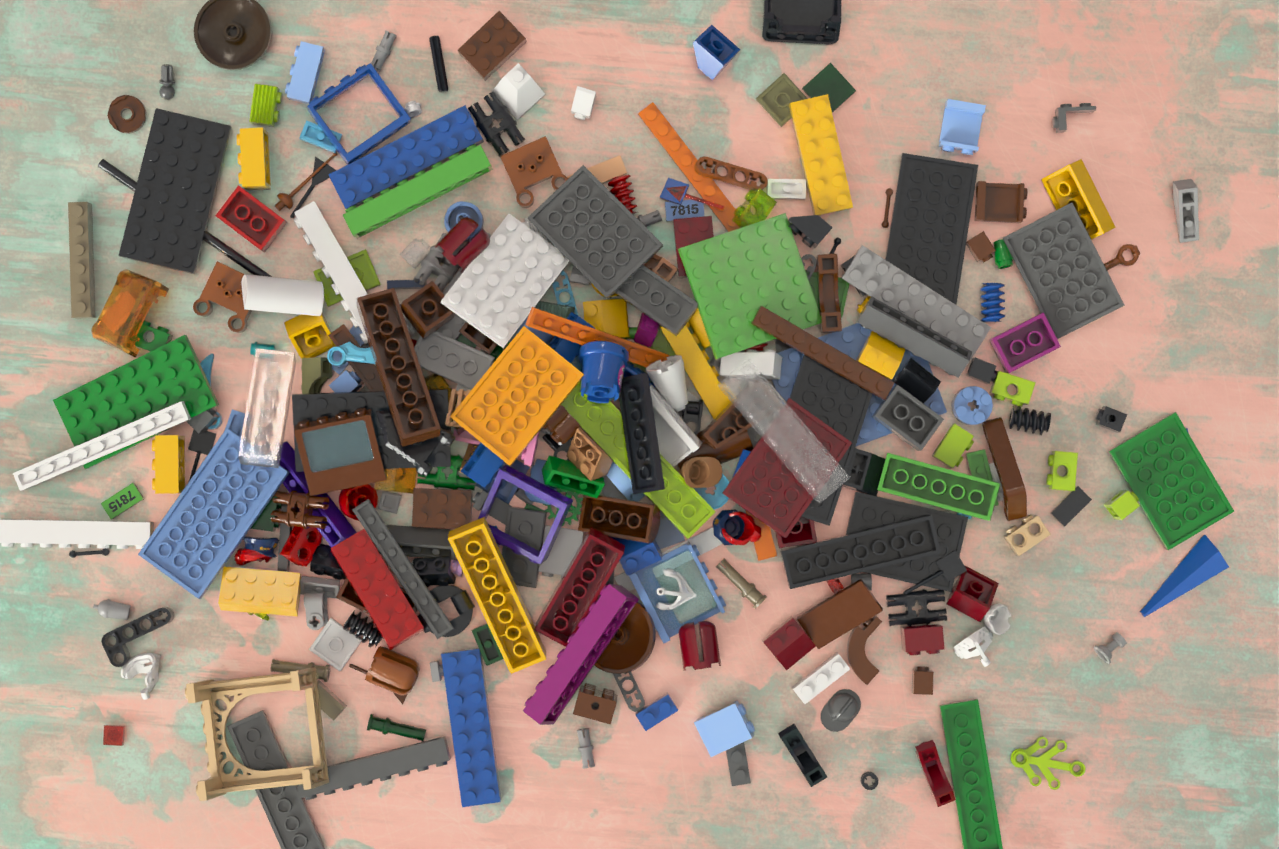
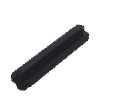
M431 36L429 41L438 91L446 92L448 91V83L439 36Z

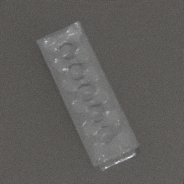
M256 348L238 452L240 464L279 468L296 367V357L293 352Z

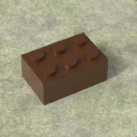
M498 11L458 49V53L486 81L527 41L516 27Z
M413 488L412 527L456 529L470 523L472 520L473 490Z

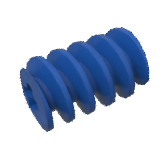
M982 283L986 286L980 288V291L986 294L981 295L980 298L986 300V302L981 303V307L986 309L981 311V314L986 317L982 318L981 321L1002 322L1000 319L1004 318L1005 315L1001 314L1000 311L1004 310L1005 307L1000 306V303L1005 302V299L999 298V296L1005 294V292L999 290V288L1004 287L1005 284Z

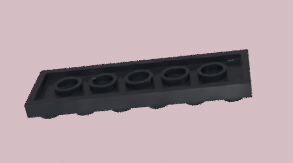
M648 373L623 377L619 402L633 494L664 490L665 486Z

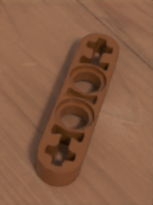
M700 157L695 163L694 168L699 175L759 192L768 184L767 177L760 172L710 157ZM705 162V165L710 168L702 170V166L699 164ZM713 164H714L715 167H714V169H713V173H711V170H712L711 167H712ZM724 167L727 170L726 176H720L717 168ZM737 172L743 173L745 180L742 182L738 181L735 174ZM757 178L763 183L760 186H757V182H755Z

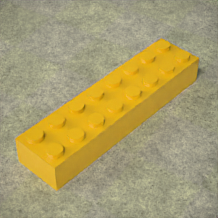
M485 517L449 531L448 540L510 673L512 674L546 660L545 647L538 632L534 630V623Z

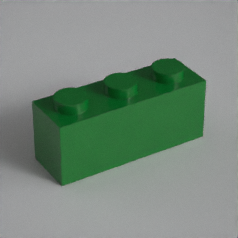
M549 455L542 468L545 485L598 498L605 485L603 477L590 481L571 461Z

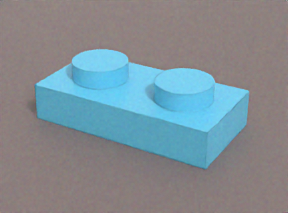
M306 120L299 139L336 153V148L319 125ZM331 130L334 136L340 142L342 139V134Z

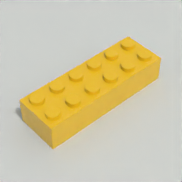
M828 94L790 103V113L813 215L820 216L853 208Z

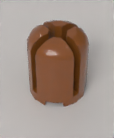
M378 647L365 680L398 695H407L412 691L420 672L419 663L415 659L386 647Z

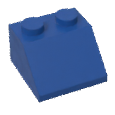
M611 537L625 545L620 563L627 576L662 560V552L656 540L652 543Z

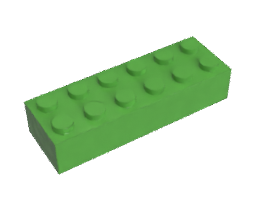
M887 453L877 490L991 521L1001 484Z

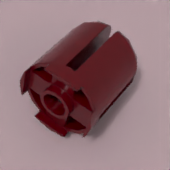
M467 217L462 218L434 246L435 248L440 246L444 250L441 254L452 265L456 266L458 264L462 268L461 273L490 244L488 233L481 228L455 256L452 255L479 226L475 220Z
M709 621L698 622L703 655L702 661L699 660L694 622L686 623L680 627L679 640L683 671H686L685 667L693 666L694 670L712 668V663H719V666H721L717 632L713 623Z

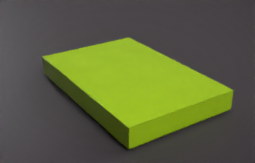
M366 249L347 257L366 291L381 285ZM321 268L313 271L316 280L323 284L324 299L327 306L330 307L342 301L343 298L340 293L336 295L331 286L333 284L331 277L326 278Z

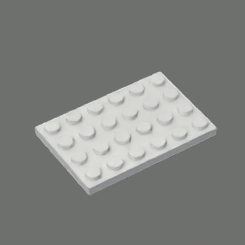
M508 214L490 237L489 246L468 265L441 300V303L504 348L529 316L531 308L538 304L570 261L555 246L511 214Z

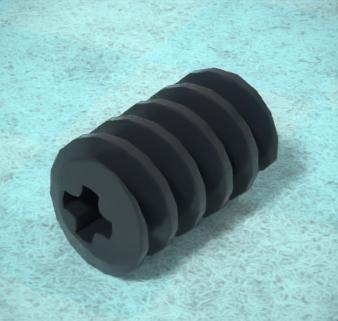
M1012 406L1009 428L1012 429L1015 424L1017 431H1019L1024 426V432L1031 428L1032 434L1039 429V435L1042 436L1044 431L1048 432L1051 413L1048 412L1044 417L1043 411H1040L1037 415L1036 410L1033 409L1029 414V408H1025L1022 412L1020 406H1017L1015 411L1014 406Z
M354 610L345 622L343 629L346 630L351 627L349 633L357 632L355 638L358 639L363 636V643L369 640L368 647L377 646L383 637L377 627H373V620L367 623L368 616L361 619L362 612L360 611L355 615Z

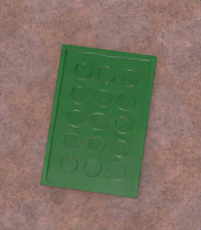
M1176 412L1109 450L1130 489L1138 497L1139 504L1166 550L1172 549L1234 512Z

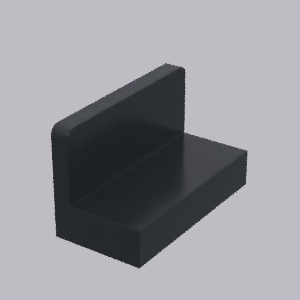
M912 358L909 359L902 371L893 380L896 385H899L923 404L931 397L941 383L940 380Z

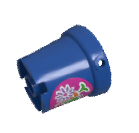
M593 341L581 346L579 349V363L581 364V372L584 374L581 379L582 397L586 394L587 400L595 403H609V398L614 397V401L619 398L624 369L629 361V352L623 346L609 341Z

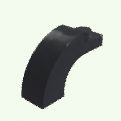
M795 724L778 733L811 787L827 778V775Z

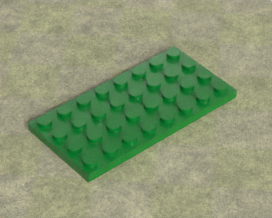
M183 335L53 400L74 447L181 401H184L191 418L219 405L187 335ZM159 432L148 438L140 440L115 452H112L89 463H86L83 465L84 469H89L162 432Z

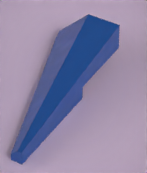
M1206 535L1200 538L1183 561L1178 564L1164 581L1160 589L1150 598L1146 606L1140 610L1143 617L1148 616L1229 568L1220 551Z

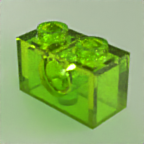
M761 188L750 190L744 198L746 201L735 210V216L732 221L741 228L763 221L777 202ZM751 206H754L755 214L751 212Z

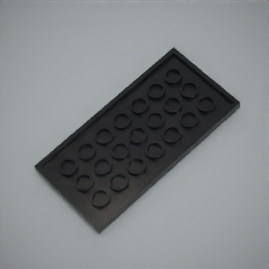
M158 108L155 109L119 257L195 274L231 131L230 125Z
M902 153L885 260L957 305L978 165Z
M803 355L790 399L852 442L801 516L830 526L872 393L806 355Z
M428 389L440 428L450 431V427L445 424L449 406L448 389ZM384 391L292 394L294 428L295 425H298V422L303 420L312 422L317 421L316 419L322 416L331 418L336 417V414L341 412L350 414L355 413V410L360 408L371 409V418L384 469L416 468L412 462L407 461V458L404 459L401 454L399 455L395 450L385 446L384 434H382L381 424H379L376 411L389 410L391 412ZM364 420L302 433L311 471H321L374 458ZM294 434L296 472H302L304 469ZM439 443L427 459L431 463L430 466L451 467V447L443 446Z

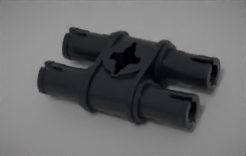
M493 91L489 93L493 101H491L488 95L484 97V100H486L493 111L490 116H486L478 102L473 104L477 112L472 105L468 110L477 121L476 127L481 130L486 138V142L492 144L500 157L504 155L500 147H502L505 153L509 151V148H507L500 137L503 132H507L515 146L520 144L516 136L521 143L525 141V138L516 127L517 121H514L507 110V106L501 104ZM494 120L501 121L498 129L496 127L492 128Z
M922 589L920 591H911L908 594L903 592V594L886 595V600H895L887 602V607L901 605L906 607L905 613L888 614V619H897L889 621V626L906 624L911 627V625H928L930 622L947 621L946 615L939 616V614H947L946 608L938 610L927 609L928 603L945 602V596L937 597V595H945L944 590L927 591ZM916 602L921 606L917 614L915 610H912Z

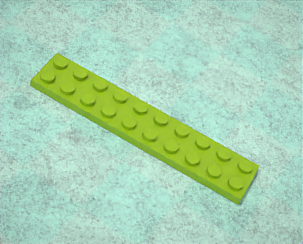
M580 381L561 405L580 424L583 431L631 480L621 412L610 401L609 403H595L587 400L586 394L582 397ZM660 454L665 489L644 494L689 539L716 511L694 488L686 484L684 478Z

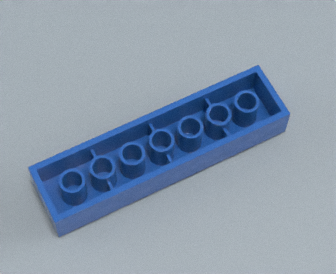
M466 105L330 173L329 177L345 209L354 205L357 207L363 204L365 199L369 197L375 198L380 195L381 191L387 188L393 189L397 187V183L405 179L410 180L418 172L423 170L426 172L432 169L431 166L438 162L444 163L449 160L450 156L456 153L462 154L469 146L479 145L484 140Z
M479 647L443 652L441 658L462 807L501 802L482 654Z

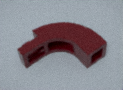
M934 741L923 742L915 746L919 763L937 806L940 807L955 801L953 789L941 764Z

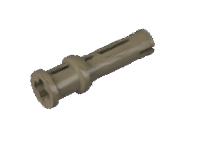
M724 558L721 563L726 568L720 563L716 568L742 591V597H746L754 605L753 608L756 609L767 596L762 595L755 588L756 585L754 583L749 584Z
M273 659L271 672L288 673L316 667L317 679H323L324 682H328L330 665L320 666L315 665L313 662L307 665Z

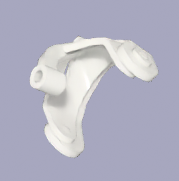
M663 569L665 576L676 578L680 592L669 591L664 587L658 588V595L667 594L678 596V598L672 604L658 602L656 604L657 608L660 610H672L694 597L696 598L697 594L692 591L682 574L673 569Z
M986 626L982 627L954 646L955 654L961 659L981 655L980 661L984 667L988 666L991 662L984 652L992 642V632ZM976 647L975 650L971 652L968 651L969 649Z
M157 653L139 654L130 659L121 669V676L124 679H131L139 673L147 674L145 677L147 687L140 691L144 700L150 698L149 692L159 680L158 671L161 656ZM152 662L151 665L145 666V663Z

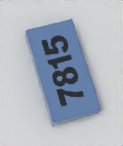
M703 199L683 200L681 204L672 201L665 202L666 222L673 221V219L704 216Z

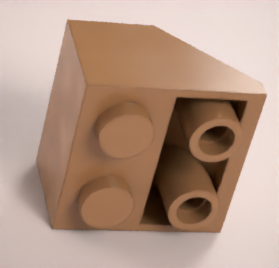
M580 427L577 428L566 457L590 481L607 475L613 460Z

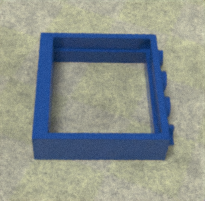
M371 63L367 66L358 67L355 74L351 77L350 75L345 76L340 80L341 83L339 85L329 87L324 91L325 94L320 98L318 96L314 97L309 102L310 105L307 106L308 112L347 165L365 155L411 122L409 115ZM369 75L399 118L347 153L317 110Z

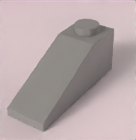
M1192 179L1173 181V200L1179 242L1199 240L1198 187Z

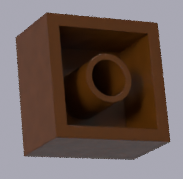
M434 281L428 283L401 304L402 313L423 339L455 316L453 311L441 303L445 295Z

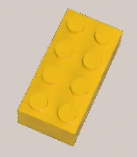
M223 567L218 600L219 607L224 611L298 616L301 574L298 572Z

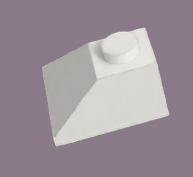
M519 63L491 91L495 92L499 101L507 106V110L516 120L523 116L545 95Z

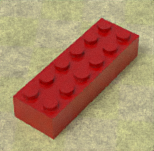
M365 529L331 548L332 554L390 650L424 630L423 625Z

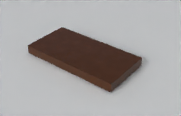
M859 579L798 616L797 621L815 646L820 649L883 611V608L864 581Z

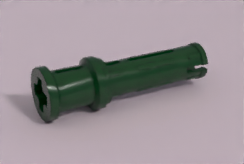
M370 714L367 731L372 729L380 731L384 735L391 733L424 741L426 729L396 723L388 717L386 719L375 717L374 714Z

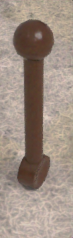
M890 188L885 192L887 199L884 221L882 222L883 228L889 227L890 198L893 194V190Z

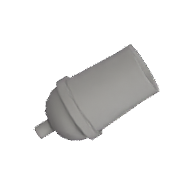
M110 599L103 600L99 605L94 604L93 608L98 609V613L104 618L128 620L131 605L111 601Z

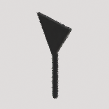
M315 157L313 172L324 163L317 157ZM326 164L312 178L311 186L290 215V218H294V212L300 209L313 188L330 178L329 174L336 171L334 168Z

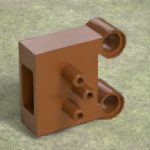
M546 136L500 156L517 193V202L522 208H529L534 203V196L527 188L552 178V187L556 191L558 189L555 186L557 179L568 180L562 174ZM523 194H528L531 197L530 201L526 204L520 201V197Z
M217 261L200 298L193 304L194 312L203 317L209 316L213 312L211 302L217 303L237 313V315L229 318V329L236 333L244 332L247 329V320L252 310L244 309L241 285L244 274ZM205 302L208 308L204 313H201L199 305ZM236 319H241L242 326L239 329H235L233 326Z

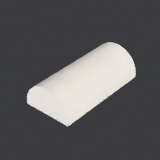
M244 274L241 281L244 309L321 316L324 300L322 282Z

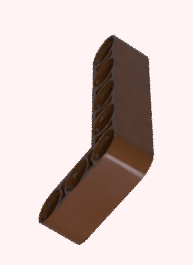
M1002 417L986 420L982 423L983 431L1003 489V508L1006 519L1011 521L1027 517L1026 489Z

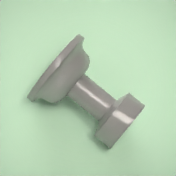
M1118 632L1112 635L1113 641L1106 647L1103 645L1094 646L1095 652L1107 664L1111 663V652L1118 646L1122 648L1127 644L1126 640Z

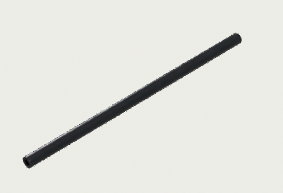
M102 159L99 162V168L135 192L137 184L135 180L106 160ZM205 231L203 239L205 242L248 272L257 276L272 277L211 233Z

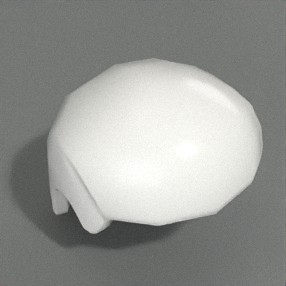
M997 603L991 605L984 616V624L988 630L1001 635L1010 628L1008 618L1012 617L1007 606Z

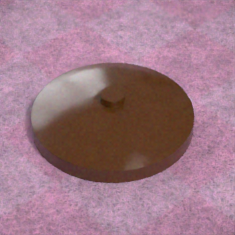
M639 602L635 604L595 663V667L608 673L623 674L636 670L647 661L655 645L656 631L652 617Z

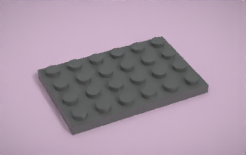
M584 165L528 217V220L607 299L663 247V244Z
M1073 203L1003 237L1040 312H1044L1057 339L1125 306Z

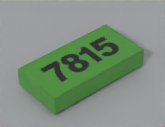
M132 483L102 502L101 505L112 520L142 501L144 497L135 483Z

